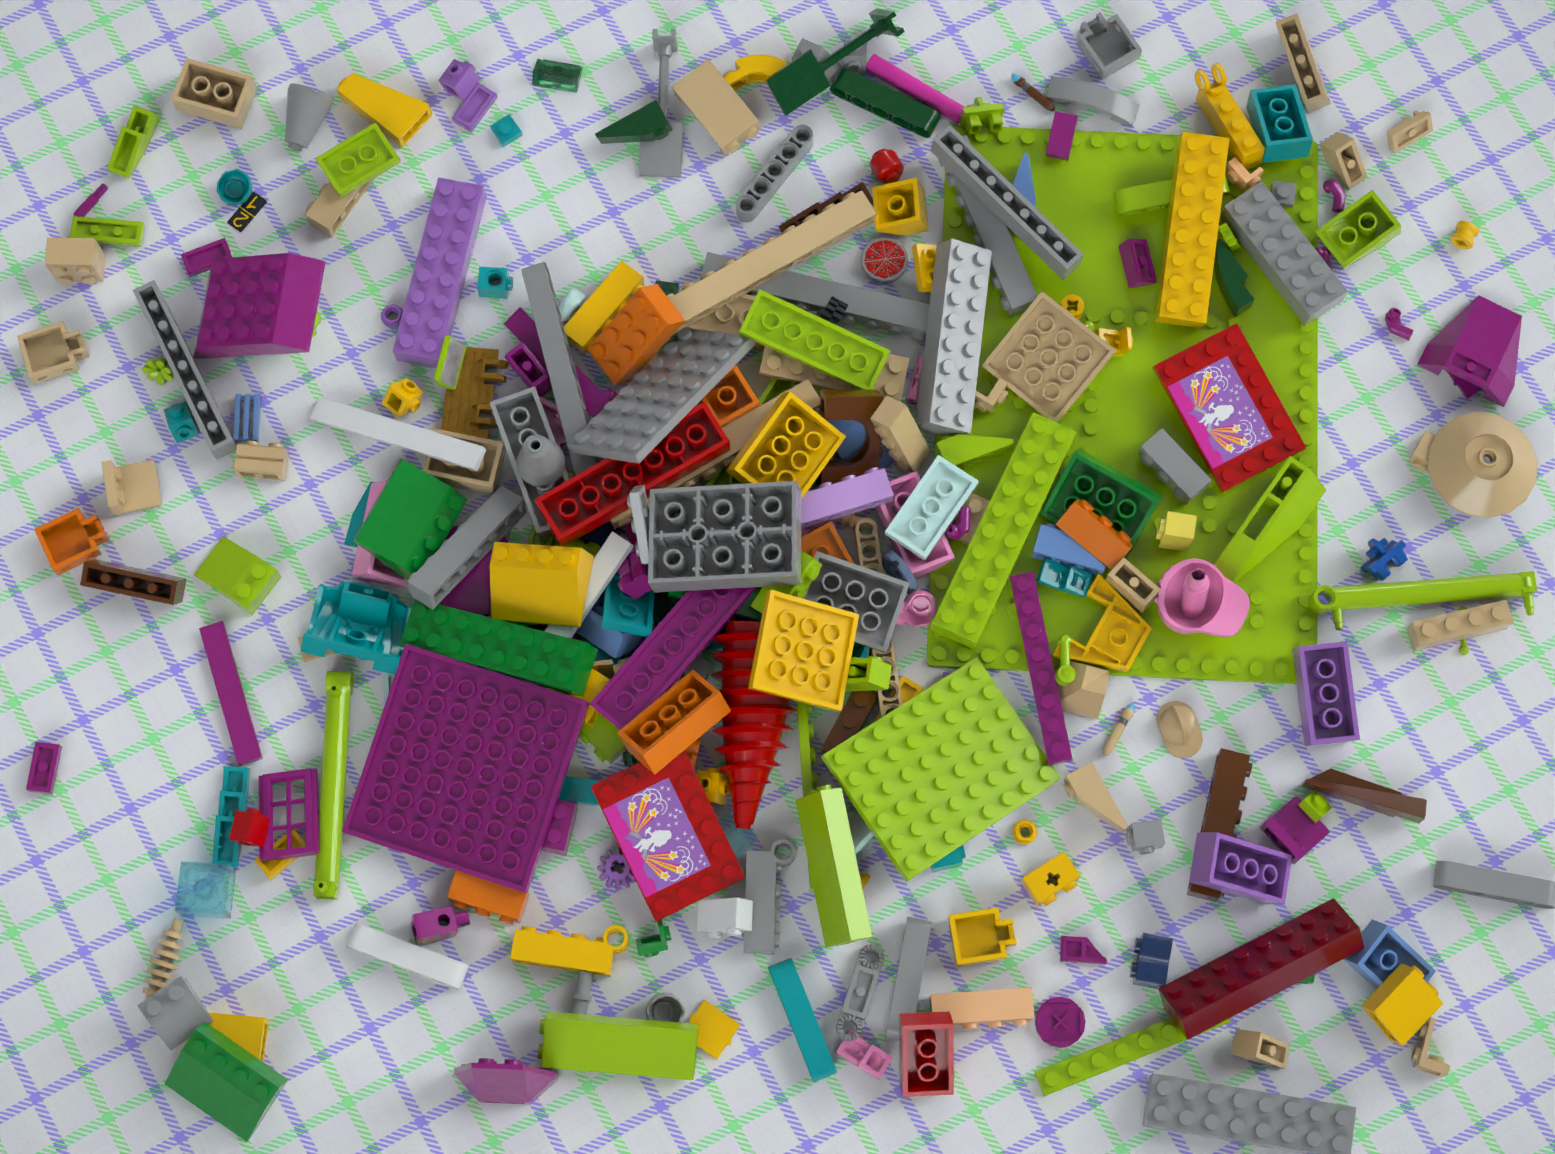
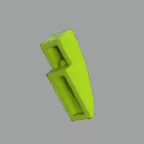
M135 105L133 106L126 127L122 126L107 170L130 178L151 141L161 115Z

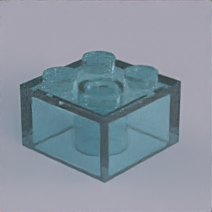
M181 861L175 912L182 916L231 919L236 869L228 864Z

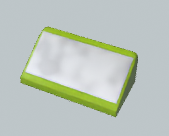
M447 335L443 340L434 380L439 388L455 390L466 346Z

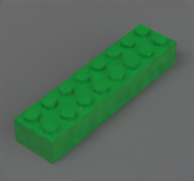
M415 598L400 641V645L404 647L405 644L512 678L579 696L584 695L598 651L597 648L586 642L440 604L432 610Z

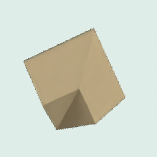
M1070 661V666L1074 668L1076 673L1075 679L1067 686L1057 683L1062 710L1098 719L1106 693L1109 671Z

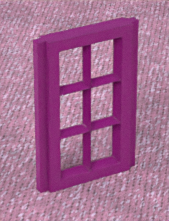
M307 768L259 776V810L262 811L261 815L270 818L264 847H259L260 861H273L319 854L318 770L316 768ZM304 779V798L291 799V781ZM286 782V800L273 802V783ZM304 803L305 822L291 824V805ZM286 805L287 824L273 826V807ZM305 827V846L292 848L291 829ZM287 830V849L274 850L273 831Z

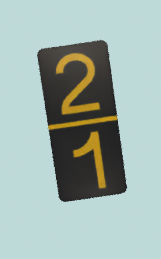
M252 192L249 199L238 208L227 223L239 232H242L267 201L257 193Z

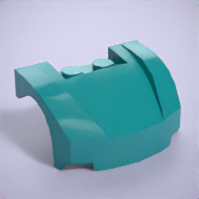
M348 581L340 582L339 586L320 584L309 627L303 635L300 652L325 657L327 650H330L337 654H346L358 657L361 660L374 661L373 670L395 675L404 650V646L400 645V641L412 606H407L400 602L397 594L372 585Z

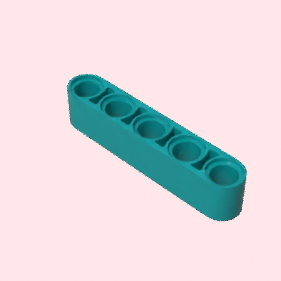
M792 958L769 966V973L813 1082L836 1074V1067Z

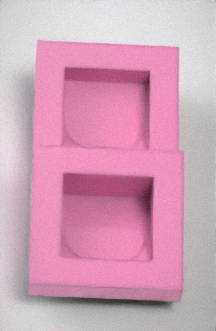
M849 1030V1031H847L846 1034H847V1035H849V1034L852 1035V1034H854V1033ZM860 1037L850 1042L842 1040L835 1050L836 1054L879 1080L893 1057Z

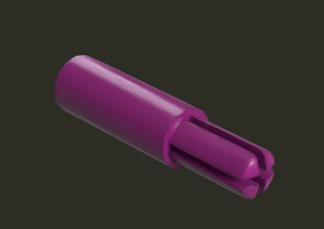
M102 183L73 214L77 217H85L108 190V187Z

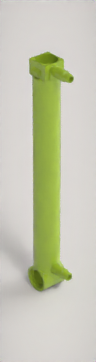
M1534 571L1339 587L1322 585L1310 595L1308 605L1316 614L1322 615L1332 611L1336 630L1343 629L1342 610L1510 597L1523 598L1524 609H1526V614L1530 616L1534 614L1533 595L1537 592ZM1318 595L1326 597L1328 604H1322L1318 599Z
M327 671L325 679L327 696L319 802V854H316L313 896L316 899L338 900L350 704L354 688L352 671Z

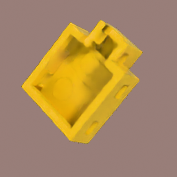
M998 907L948 916L956 967L1006 960L1007 953L1005 947L1016 946L1017 944L1013 929V918L1000 920Z

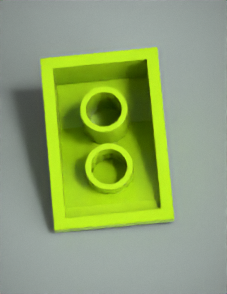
M1371 190L1315 231V234L1342 268L1345 269L1378 250L1401 233V224L1376 193Z
M224 536L194 573L197 578L251 615L255 613L281 579L277 569Z

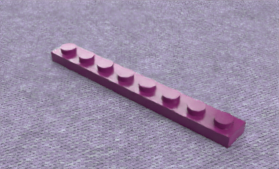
M1034 572L1010 576L1048 765L1071 762L1073 758L1057 682L1054 677L1055 672Z

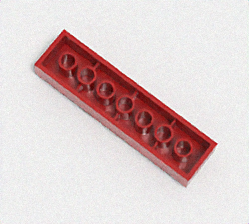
M704 401L694 407L640 463L605 458L534 500L537 509L560 546L565 547L629 509L627 496L635 486L645 485L646 497L649 498L650 489L666 488L730 451V441Z

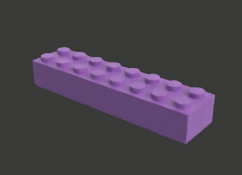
M438 177L393 348L396 361L431 368L437 367L444 337L446 335L451 337L487 198L484 186Z

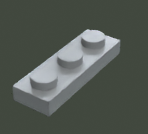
M645 485L635 486L627 496V504L633 513L631 527L633 533H636L637 536L636 554L640 556L641 564H648L649 508Z

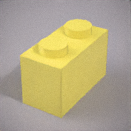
M1167 511L1165 518L1160 519L1156 529L1155 539L1159 540L1158 548L1187 552L1194 539L1197 516Z

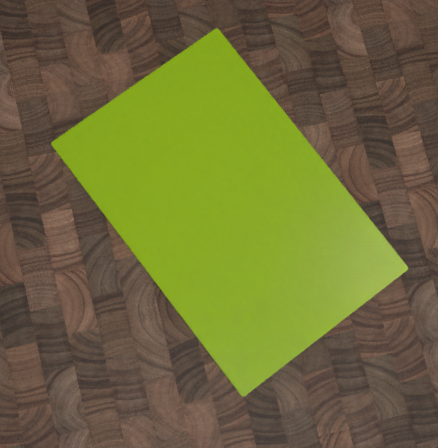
M951 125L961 136L967 135L971 146L1012 185L1023 154H1029L1036 198L1035 208L1084 254L1080 266L1062 280L1007 226L1037 296L1043 291L1061 305V301L1065 296L1071 294L1078 295L1084 301V310L1079 321L1093 322L1095 324L1094 331L1098 328L1117 331L1124 327L1131 328V335L1133 337L1132 350L1120 357L1113 356L1059 422V424L1075 430L1077 433L1040 514L1074 452L1077 449H1081L1163 495L1128 555L1127 561L1159 588L1158 581L1163 579V573L1168 571L1171 565L1193 558L1205 560L1214 565L1288 459L1221 493L1152 367L1237 323L1306 446L1305 450L1292 457L1311 469L1318 478V318L1304 326L1236 238L1241 248L1234 252L1231 251L1229 246L1227 249L1248 275L1244 286L1254 298L1251 308L1237 317L1234 316L1220 291L1213 267L1207 322L1201 329L1154 322L1169 208L1129 216H1118L1113 193L1123 188L1173 179L1177 141L1180 135L1075 130L1069 159L1066 161L1045 156L1051 129L1002 127L1000 131L992 132L988 126H982L979 133L969 134L966 127L961 128L960 125ZM1313 141L1308 157L1261 162L1260 165L1247 169V171L1251 174L1261 167L1264 170L1261 182L1265 184L1269 191H1271L1273 180L1296 183L1293 208L1283 207V209L1312 246L1316 248L1318 247V237L1315 234V231L1318 230V144ZM1229 154L1227 155L1226 166L1228 162L1232 160ZM945 168L942 242L952 238L975 245L973 241L974 232L965 223V212L963 207L959 208L955 199V194L957 193L954 187H950L947 182L946 174L948 173ZM1227 179L1230 194L1222 197L1220 215L1226 204L1251 188L1249 187L1242 192L1236 184H1232ZM1221 217L1219 219V226L1224 224ZM1218 229L1217 240H1219L1218 236L1221 235V232H1220L1219 229ZM1127 239H1147L1157 279L1156 284L1137 288L1128 287L1119 252V245ZM989 272L976 391L988 397L998 379L981 365L1024 314L1023 312L1010 317L1008 311L1003 310L1000 303V292L998 289L995 290L991 283V272ZM1008 387L1006 391L1009 393L1002 405L998 403L992 413L987 410L985 412L980 411L974 406L971 434L968 435L1010 438L1014 441L1013 450L961 469L979 481L972 493L989 501L1001 480L1032 413L1035 412L1043 416ZM1162 428L1212 480L1209 487L1188 505L1184 501L1180 502L1177 500L1168 484L1161 483L1156 477V472L1150 466H1145L1139 458L1138 452L1140 447ZM935 433L934 460L938 456L935 450L936 442H939V439L945 435ZM1317 504L1298 531L1235 583L1247 593L1250 599L1248 614L1236 635L1232 637H1219L1204 633L1183 635L1174 632L1165 626L1159 616L1157 603L1153 601L1142 614L1132 607L1152 629L1129 671L1125 672L1094 665L1089 666L1107 670L1111 676L1297 684L1292 649L1299 646L1317 645V614L1308 605L1310 595L1317 589ZM1167 511L1197 516L1194 539L1187 552L1158 548L1159 540L1155 539L1156 529L1160 519L1165 518ZM1039 514L1010 576L1033 571L1035 581L1037 580L1042 561L1033 559L1031 556L1040 525H1056V523ZM947 535L945 536L955 558L932 572L929 580V593L936 600L937 611L969 546L958 540L951 539ZM1105 566V570L1102 575V577L1105 580L1107 575L1111 572V570L1107 566ZM1094 575L1092 576V580H1091L1089 589H1090L1091 585L1093 584V582H1094V580H1095V578H1096V576H1094ZM1010 577L975 650L930 630L933 619L928 625L926 663L930 667L961 668L978 657L985 669L1029 671ZM1036 582L1051 658L1062 635H1068L1071 639L1086 646L1107 607L1088 596H1075ZM1052 658L1054 672H1056L1060 668V659Z

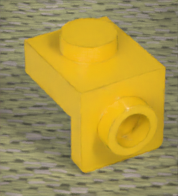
M1124 327L1119 331L1102 328L1094 331L1095 334L1117 350L1114 356L1120 357L1133 348V337L1130 327Z

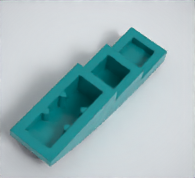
M224 766L218 816H216L212 866L238 867L242 844L229 840L235 811H246L250 768Z

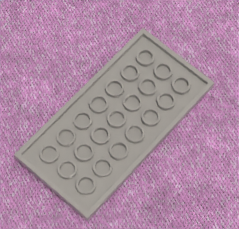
M682 329L670 343L663 347V350L655 358L649 361L648 365L641 372L634 376V379L626 387L619 391V394L612 401L604 406V409L597 416L590 420L589 424L582 431L574 436V439L567 445L570 452L640 463L749 352L756 342L741 334Z

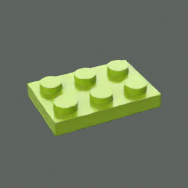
M376 122L315 158L340 198L401 163L400 158Z

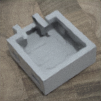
M1100 12L1092 21L1081 23L1079 30L1081 34L1078 36L1076 44L1101 80L1140 58L1142 53L1141 47L1117 14L1106 21Z

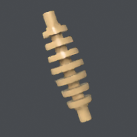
M174 918L171 928L164 930L162 935L167 936V939H160L158 942L164 948L163 950L155 948L153 952L160 955V959L150 958L149 963L155 964L157 967L156 969L149 967L147 969V973L154 976L153 979L145 978V983L150 984L149 989L143 987L142 993L146 994V999L158 992L160 988L168 985L162 982L163 978L171 980L173 975L165 973L167 968L176 971L177 965L171 964L169 961L170 959L179 960V955L173 954V950L181 951V945L176 944V941H183L184 936L180 932L183 924L182 920Z

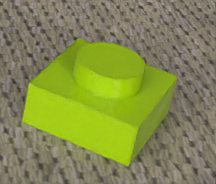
M1316 790L1299 804V807L1315 823L1332 808Z

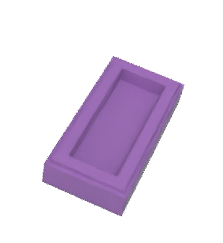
M477 83L452 117V121L472 133L497 99V94L482 84Z

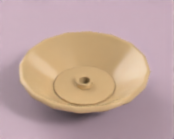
M1474 412L1455 417L1438 430L1429 446L1427 468L1435 490L1448 505L1466 515L1491 518L1508 514L1527 500L1536 484L1538 461L1531 441L1517 425L1499 415ZM1483 457H1488L1490 459V463H1486L1483 460Z

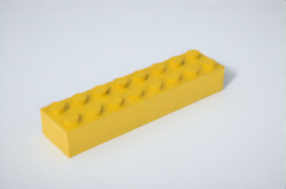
M1184 131L1178 138L1154 322L1200 329L1207 322L1230 138Z

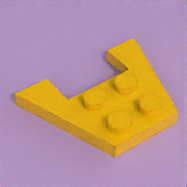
M1098 573L1087 596L1106 606L1107 609L1086 646L1071 639L1070 661L1128 672L1152 628ZM1058 644L1052 658L1060 659V644Z

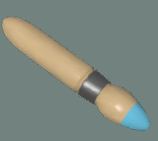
M1133 703L1122 711L1120 719L1104 745V756L1112 752L1128 720L1133 717L1135 711Z

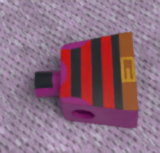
M452 906L416 913L412 915L411 927L417 946L455 937L458 931L457 928L470 925L467 910L453 913ZM444 921L448 926H441L438 922Z

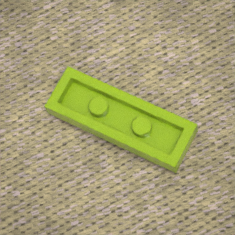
M73 216L70 238H95L98 244L141 247L145 225L139 221Z

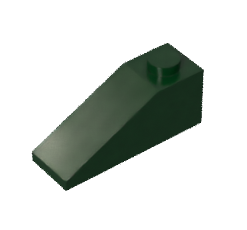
M655 100L595 133L601 144L647 142L661 140L667 137L673 129L659 103Z

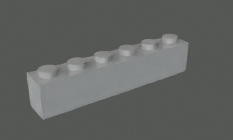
M502 485L495 492H492L487 501L480 508L475 509L472 516L465 523L461 524L449 539L442 543L440 549L433 556L428 557L425 564L410 576L407 581L410 596L433 610L493 548L494 542H499L526 514L524 498Z

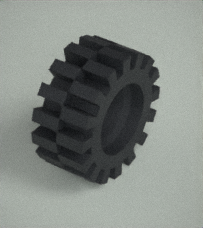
M832 296L820 318L838 326L849 305Z

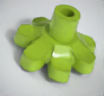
M159 358L157 361L153 359L146 361L147 365H144L142 372L149 373L147 375L149 380L154 381L157 379L158 385H164L165 379L172 381V370L167 365L168 362L165 358Z

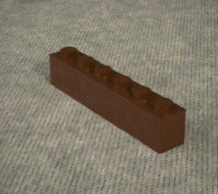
M1223 748L1218 751L1200 832H1218L1237 838V834L1233 833L1235 824L1239 825L1242 817V810L1238 809L1240 801L1245 800L1247 793L1244 781L1245 777H1250L1252 763H1249L1250 755ZM1189 882L1187 895L1213 902H1216L1220 896L1224 897L1225 892Z

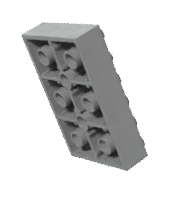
M797 481L650 489L648 584L654 592L801 585V489Z

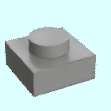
M1273 180L1270 192L1282 207L1293 208L1296 183Z

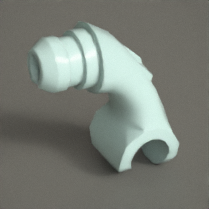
M571 289L559 305L563 324L569 319L570 314L576 308L580 309L585 295L576 289Z

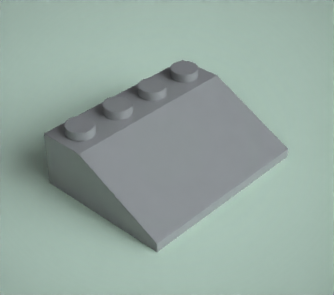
M816 551L814 559L820 562L822 567L817 578L812 580L807 588L803 599L859 614L854 642L886 653L910 583Z

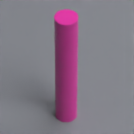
M876 54L871 56L865 67L868 72L922 104L936 110L954 123L959 124V120L962 118V109L965 108L963 105Z

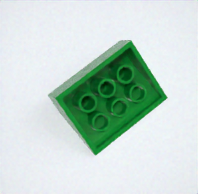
M1077 449L1040 515L1057 523L1077 499L1080 501L1085 500L1094 508L1093 512L1099 517L1103 515L1113 524L1111 527L1118 533L1120 531L1126 533L1131 538L1130 542L1134 547L1163 495L1085 451ZM1132 547V548L1129 550V552L1124 556L1125 559H1127V557H1128V555L1130 554V552H1131V550L1133 549V547Z
M400 459L353 541L403 578L409 580L410 576L425 564L427 558L433 556L440 549L468 499L448 484Z
M204 1022L194 1030L181 1050L165 1085L248 1142L288 1079L210 1024Z

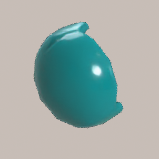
M240 169L225 171L217 182V193L225 203L240 205L245 203L252 195L253 184L250 177Z

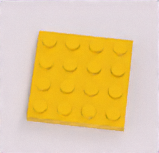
M767 590L748 688L836 712L842 711L859 614L778 591Z

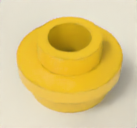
M1029 820L1018 821L1012 830L1013 838L1022 845L1032 843L1037 836L1035 824ZM1021 829H1027L1029 831V835L1027 837H1023L1020 834Z

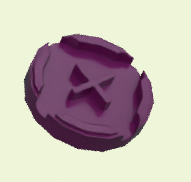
M1050 998L1040 1006L1036 1013V1032L1042 1041L1052 1047L1063 1048L1071 1046L1079 1040L1085 1029L1084 1012L1070 998Z

